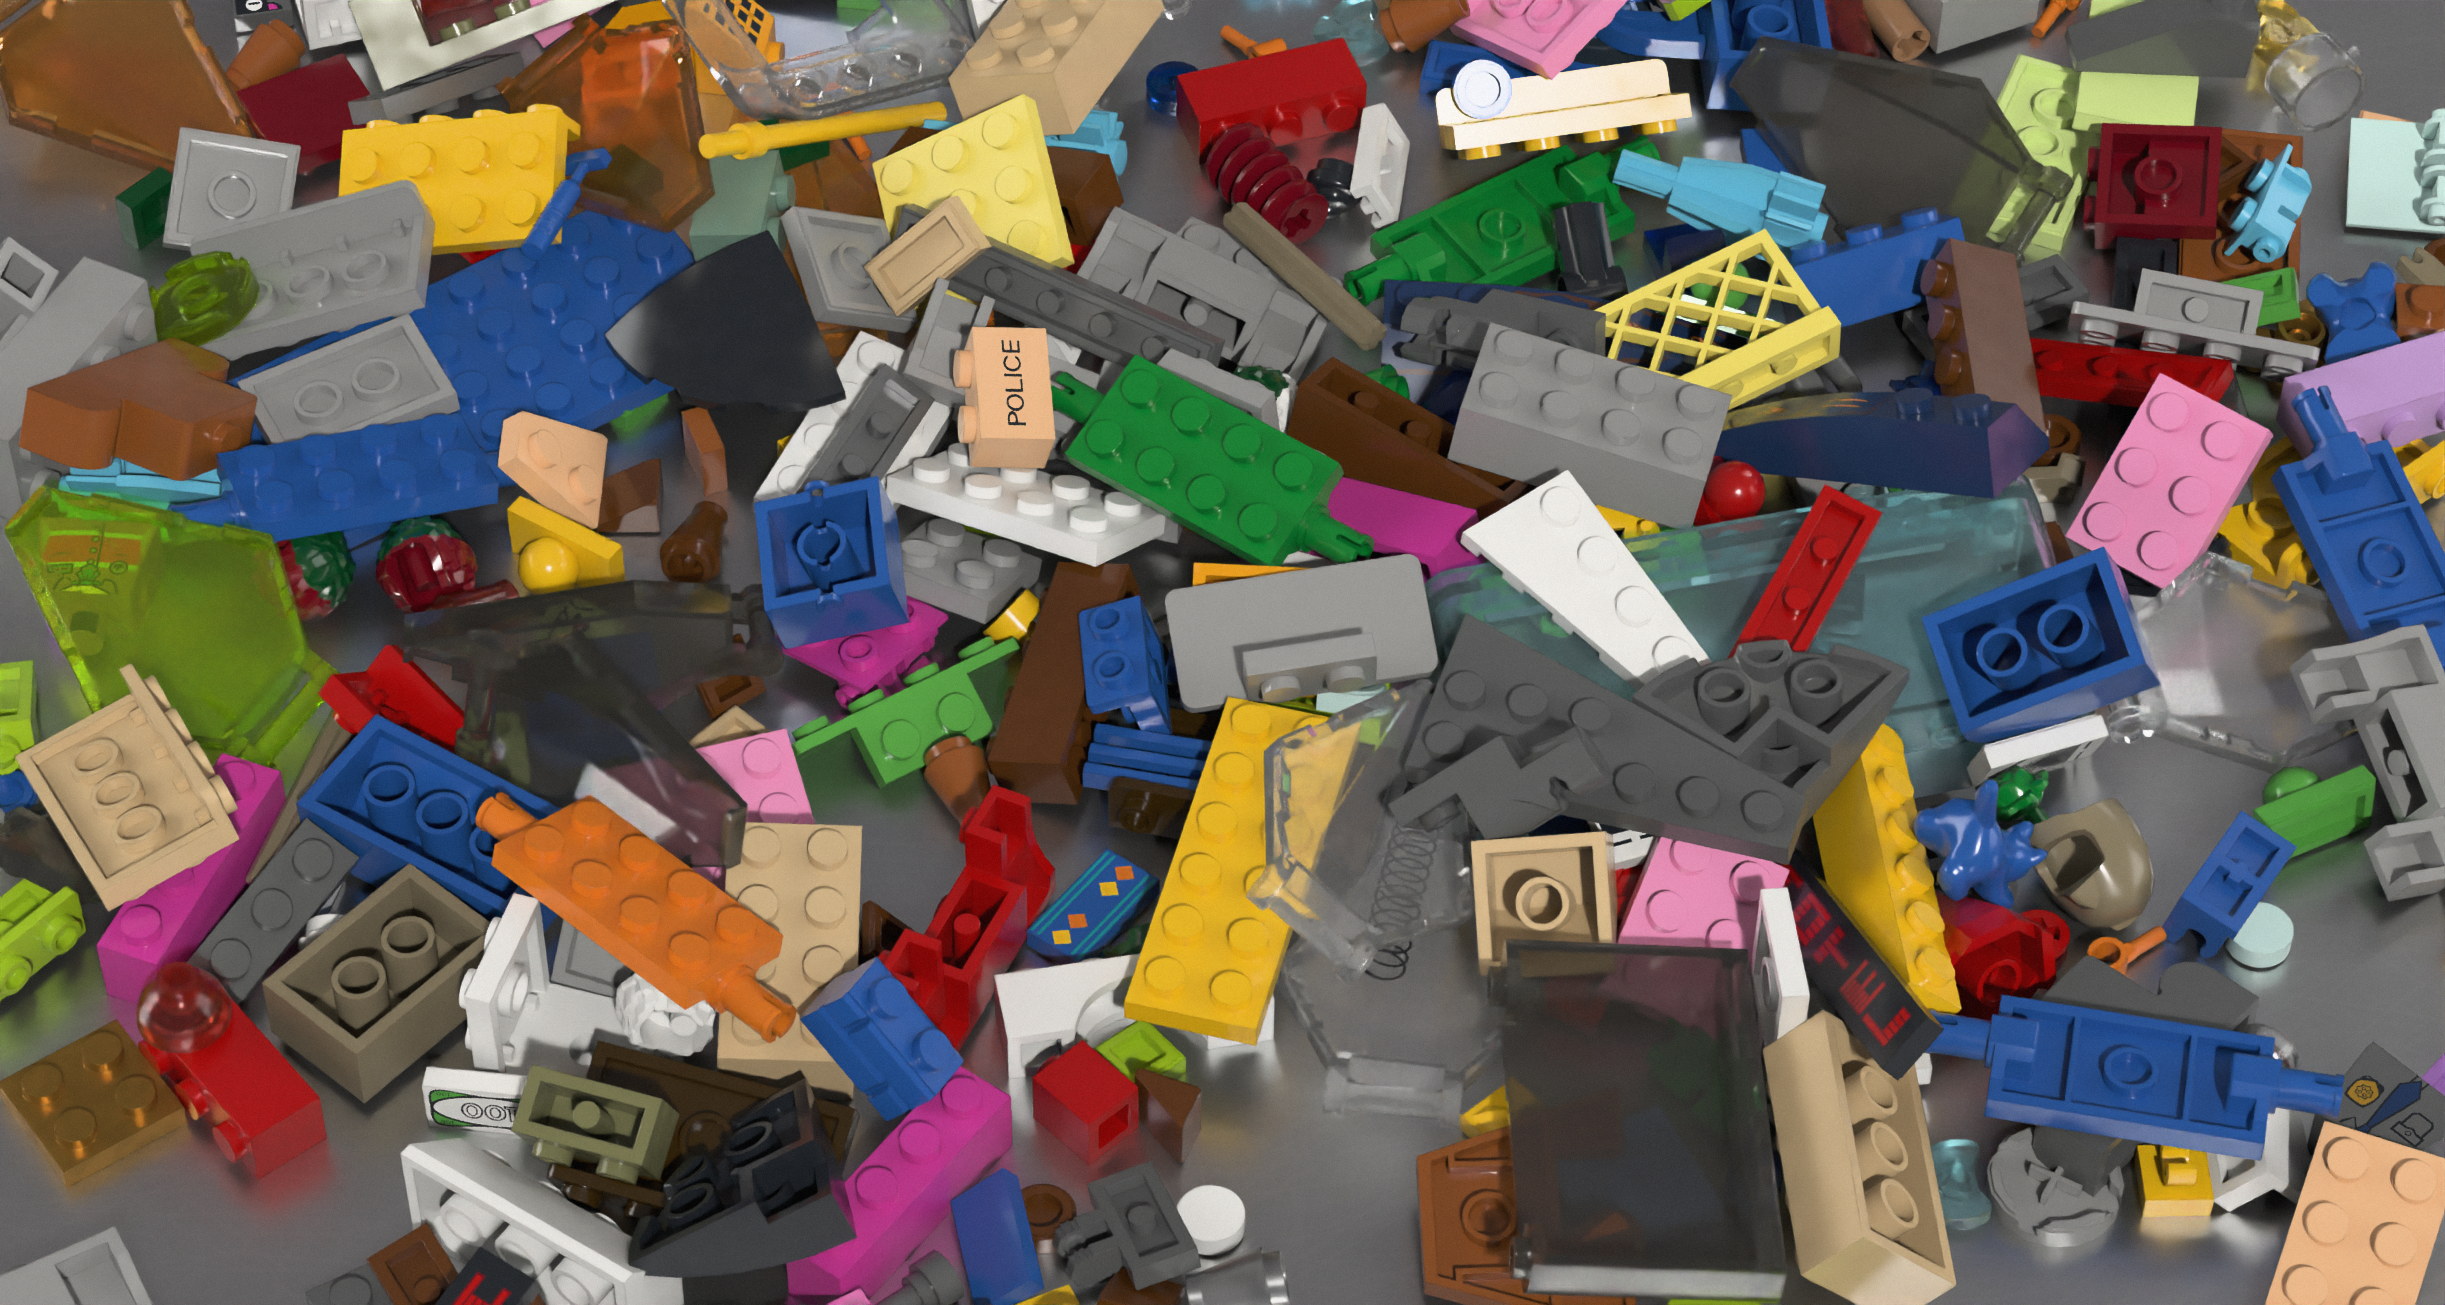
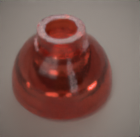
M180 961L171 962L163 966L147 982L141 991L136 1007L137 1027L143 1039L151 1046L170 1053L194 1052L213 1044L225 1033L232 1018L230 998L219 980L204 969Z

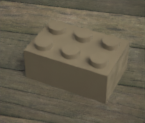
M409 863L262 982L271 1032L363 1103H366L467 1019L466 1009L461 1008L459 1005L460 988L467 971L470 968L477 969L485 954L484 942L490 922Z

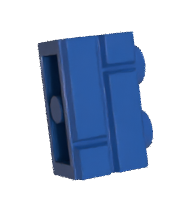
M878 957L832 980L800 1016L801 1022L857 1088L868 1096V1101L886 1122L904 1114L909 1109L912 1110L930 1101L943 1088L964 1060L951 1045L947 1036L938 1030L908 994L904 985L890 973Z

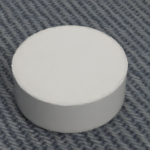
M1205 1185L1190 1190L1179 1201L1177 1210L1197 1246L1198 1254L1208 1256L1224 1254L1235 1248L1242 1240L1245 1232V1208L1241 1199L1233 1191L1217 1185Z

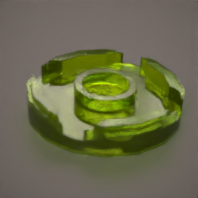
M213 251L194 255L172 266L164 273L167 282L162 284L157 291L153 285L149 287L151 305L155 313L156 338L160 342L173 337L195 346H201L224 336L240 324L256 305L260 292L257 276L249 262L243 257L239 258V260L234 259L230 252Z

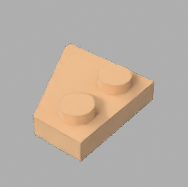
M521 411L503 420L497 467L542 506L590 530L598 527L608 439L601 433Z

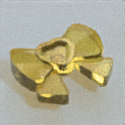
M2260 0L2256 8L2261 20V42L2254 50L2255 56L2264 63L2278 69H2295L2302 76L2313 71L2321 62V58L2292 46L2295 40L2314 43L2319 37L2320 32L2307 18H2299L2298 12L2288 3L2282 0Z

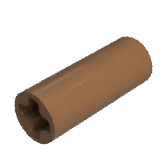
M1849 0L1897 61H1910L1927 48L1931 37L1930 32L1904 0Z

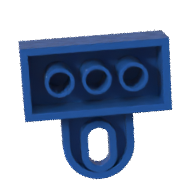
M1628 0L1625 3L1649 2L1650 5L1661 8L1655 0ZM1712 0L1681 21H1671L1664 11H1634L1620 8L1610 24L1599 30L1595 35L1608 46L1632 55L1699 59L1706 109L1821 115L1835 66L1824 0Z

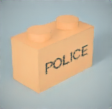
M972 327L965 349L956 350L953 366L955 387L964 388L966 406H960L958 413V438L960 443H969L970 467L1045 468L1056 439L1046 328Z

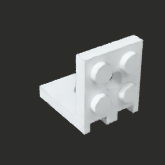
M1788 887L1761 889L1748 991L1750 1000H1756L1759 1014L1757 1036L1761 1053H1763L1765 1047L1822 1010L1843 1020L1805 971ZM1923 1053L1915 1062L1919 1085L1930 1084L1932 1074L1930 1054Z
M514 893L502 918L494 917L488 927L484 942L485 954L478 968H470L461 984L459 1005L461 1008L466 1009L468 1021L465 1036L466 1049L472 1050L475 1071L528 1076L533 1064L586 1078L589 1066L578 1064L573 1059L583 1051L595 1050L598 1040L635 1050L634 1046L628 1042V1036L623 1033L621 1021L617 1020L615 1013L616 999L550 983L540 901L533 897Z

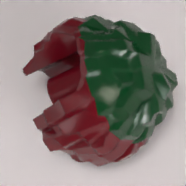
M424 516L415 520L410 518L401 524L391 525L389 534L381 543V549L377 552L378 559L375 562L377 566L375 573L377 584L381 585V589L391 597L397 609H402L409 616L425 612L433 613L445 610L454 603L463 601L468 597V593L474 589L475 575L478 571L476 556L471 546L465 543L461 536L452 530L447 522H443L441 519L433 520L429 516Z
M341 531L263 544L254 555L257 562L265 563L262 571L256 577L261 587L260 591L263 598L270 601L277 608L276 611L279 616L285 620L307 621L317 616L324 618L342 602L347 600L348 588L353 583V572L356 568V563L347 550V542L344 540Z

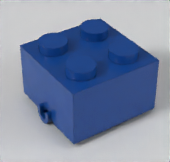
M878 476L830 486L828 482L822 480L811 481L805 485V492L754 503L765 613L785 649L909 623L898 518ZM821 489L823 495L813 496L812 491Z

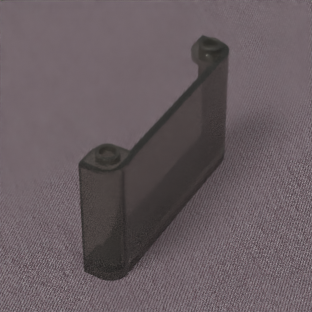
M1505 939L1500 966H1490L1488 969L1486 996L1488 1007H1498L1517 1225V1237L1512 1236L1509 1247L1510 1279L1521 1280L1524 1294L1779 1303L1788 1273L1748 949Z

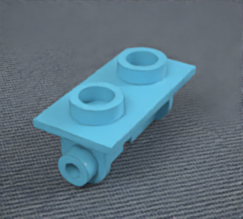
M2288 144L2272 162L2267 158H2263L2249 175L2245 188L2251 191V193L2238 205L2228 222V227L2233 229L2234 232L2224 253L2227 256H2230L2241 244L2253 251L2255 258L2261 262L2270 263L2284 255L2296 226L2294 222L2299 218L2312 190L2309 174L2304 169L2292 167L2287 163L2293 149L2292 145Z

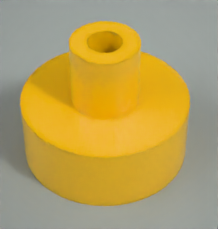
M1028 588L1025 589L983 631V634L986 637L992 636L996 645L1015 637L1023 646L1026 638L1032 636L1036 623L1033 619L1041 612L1039 608L1040 600Z

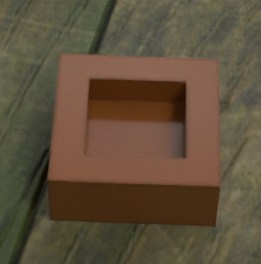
M696 407L682 411L685 455L704 496L728 490L725 447L708 410Z

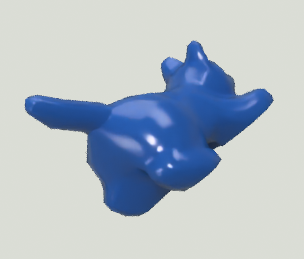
M2381 261L2371 262L2362 277L2350 278L2341 282L2325 272L2316 274L2310 279L2306 288V298L2314 307L2315 315L2329 333L2325 355L2326 365L2402 343L2391 325L2395 310V285L2397 277L2394 269L2389 264Z
M1993 779L1986 780L1976 790L1975 800L1955 797L1933 809L1927 808L1919 811L1913 821L1915 836L1919 843L1936 853L1942 860V865L1937 872L1936 879L1941 889L1954 901H1959L1966 897L1968 890L1973 887L1986 902L2011 909L2014 905V897L2008 885L2009 882L2024 877L2031 867L2042 862L2047 856L2046 850L2031 846L2030 839L2034 825L2030 821H2023L2007 830L2000 828L1996 820L1999 787Z

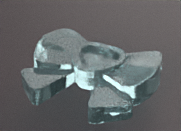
M1343 0L1333 8L1331 12L1332 17L1322 16L1312 30V35L1316 42L1343 37L1358 67L1369 65L1381 59L1390 50L1385 38L1377 34L1373 23L1378 11L1374 0Z
M1950 1139L1932 1145L1931 1152L1946 1228L1970 1230L1988 1222L1992 1216V1205L1990 1200L1978 1189L1975 1167L1980 1159L1979 1144L1971 1140Z

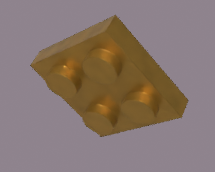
M117 1019L0 1081L1 1100L66 1188L73 1186L187 1124L183 1105L157 1071L140 1053L138 1046Z

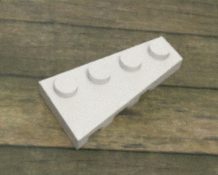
M1569 470L1564 471L1463 532L1460 541L1462 545L1477 557L1480 554L1485 556L1503 572L1502 578L1521 594L1526 591L1553 613L1551 619L1570 635L1575 632L1599 652L1598 659L1635 690L1639 691L1652 679L1690 658H1696L1700 666L1712 663Z

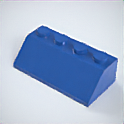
M377 714L296 803L301 824L308 818L359 857L357 866L350 874L379 888L406 865L411 863L490 923L494 917L502 918L514 893L529 897L533 896L491 865L494 846L500 841L477 827L476 815L480 806L489 797L492 796L495 799L497 793L504 792L512 801L538 820L561 810V808ZM540 902L543 931L545 932L558 915Z

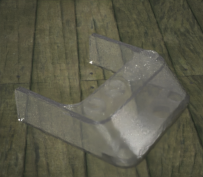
M662 0L665 9L732 103L742 113L754 119L818 120L950 85L948 78L964 59L967 51L976 43L945 0H880L895 23V28L892 31L883 35L768 64L723 0Z

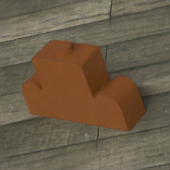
M171 337L27 388L18 447L63 465L85 470L108 468L113 463V457H117L172 480L186 481L217 469V453L240 450L243 447L249 446L257 396L226 384L229 362L224 357Z

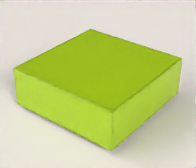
M1136 1020L1093 1048L1134 1084V1075L1138 1068H1144L1173 1079L1186 1072V1057L1151 1023Z

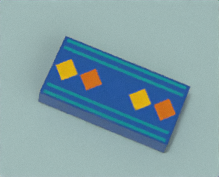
M1107 848L1026 931L1027 945L1059 965L1079 963L1089 958H1098L1099 954L1105 948H1108L1160 894V879Z

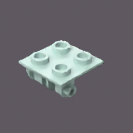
M2445 108L2434 110L2432 118L2427 120L2426 123L2351 117L2345 226L2445 234Z

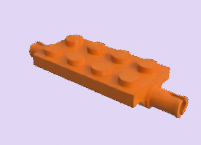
M499 792L496 794L495 799L491 796L482 803L476 815V825L479 829L488 832L500 841L494 846L491 865L676 1004L686 1010L703 1001L719 1014L728 1011L761 1035L762 1039L767 1043L776 1041V1036L781 1038L790 1030L796 1018L795 1007L790 1003L784 1002L755 980V974L761 966L779 957L783 935L591 794L541 820H538L512 801L504 792Z

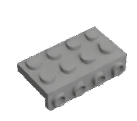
M401 180L193 237L190 254L201 272L200 275L222 269L242 270L254 278L258 290L253 306L241 321L224 334L195 346L216 353L230 362L250 353L277 346H291L303 339L334 331H348L360 324L391 316L400 317L414 310L425 308L435 221L417 186L411 181Z

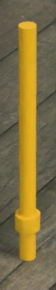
M932 101L766 126L757 121L737 123L732 125L728 131L703 135L699 140V150L702 156L707 159L730 155L738 160L762 157L771 149L904 130L910 126L923 127L925 119L945 121L947 111L942 102Z

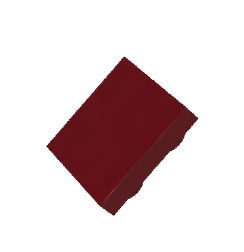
M343 53L235 92L237 107L258 139L301 146L297 174L310 172L318 166L340 159L343 130L366 128V124L353 125L347 102L370 95V92Z

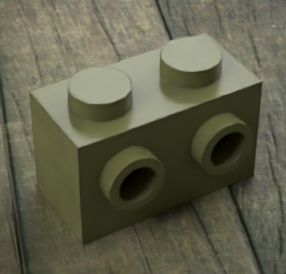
M532 1064L511 1131L527 1144L533 1146L530 1155L533 1158L569 1168L573 1158L597 1163L598 1166L595 1173L599 1176L636 1185L638 1175L660 1180L680 1114L661 1098Z

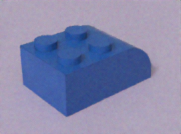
M2104 546L1921 617L1960 732L1964 738L1972 742L1994 743L2054 726L2161 685L2121 571Z

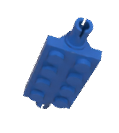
M2328 386L2318 387L2319 396L2314 388L2303 391L2292 400L2291 405L2294 411L2297 412L2314 448L2311 450V455L2305 459L2279 466L2271 480L2350 642L2369 639L2400 627L2424 624L2445 672V553L2388 439L2365 444L2358 437L2356 431L2349 432L2331 397L2332 393Z
M460 413L449 415L433 414L424 419L390 425L374 424L360 430L330 435H309L301 440L265 446L249 445L240 450L217 453V476L224 488L222 498L178 506L169 505L167 507V523L170 536L176 546L187 542L231 535L233 541L249 538L252 546L496 504L498 503V488L518 484L497 467L499 451L485 453L483 448L478 447Z
M2002 994L1998 1015L1992 1014L1991 1020L1941 1013L1930 1009L1931 1014L1944 1030L1924 1053H1937L1985 1061L1984 1068L1990 1069L1984 1112L1985 1117L2261 1161L2265 1145L2268 1114H2274L2276 1108L2330 1116L2332 1119H2338L2343 1095V1087L2341 1086L2344 1083V1075H2330L2282 1067V1060L2273 1059L2275 1038Z

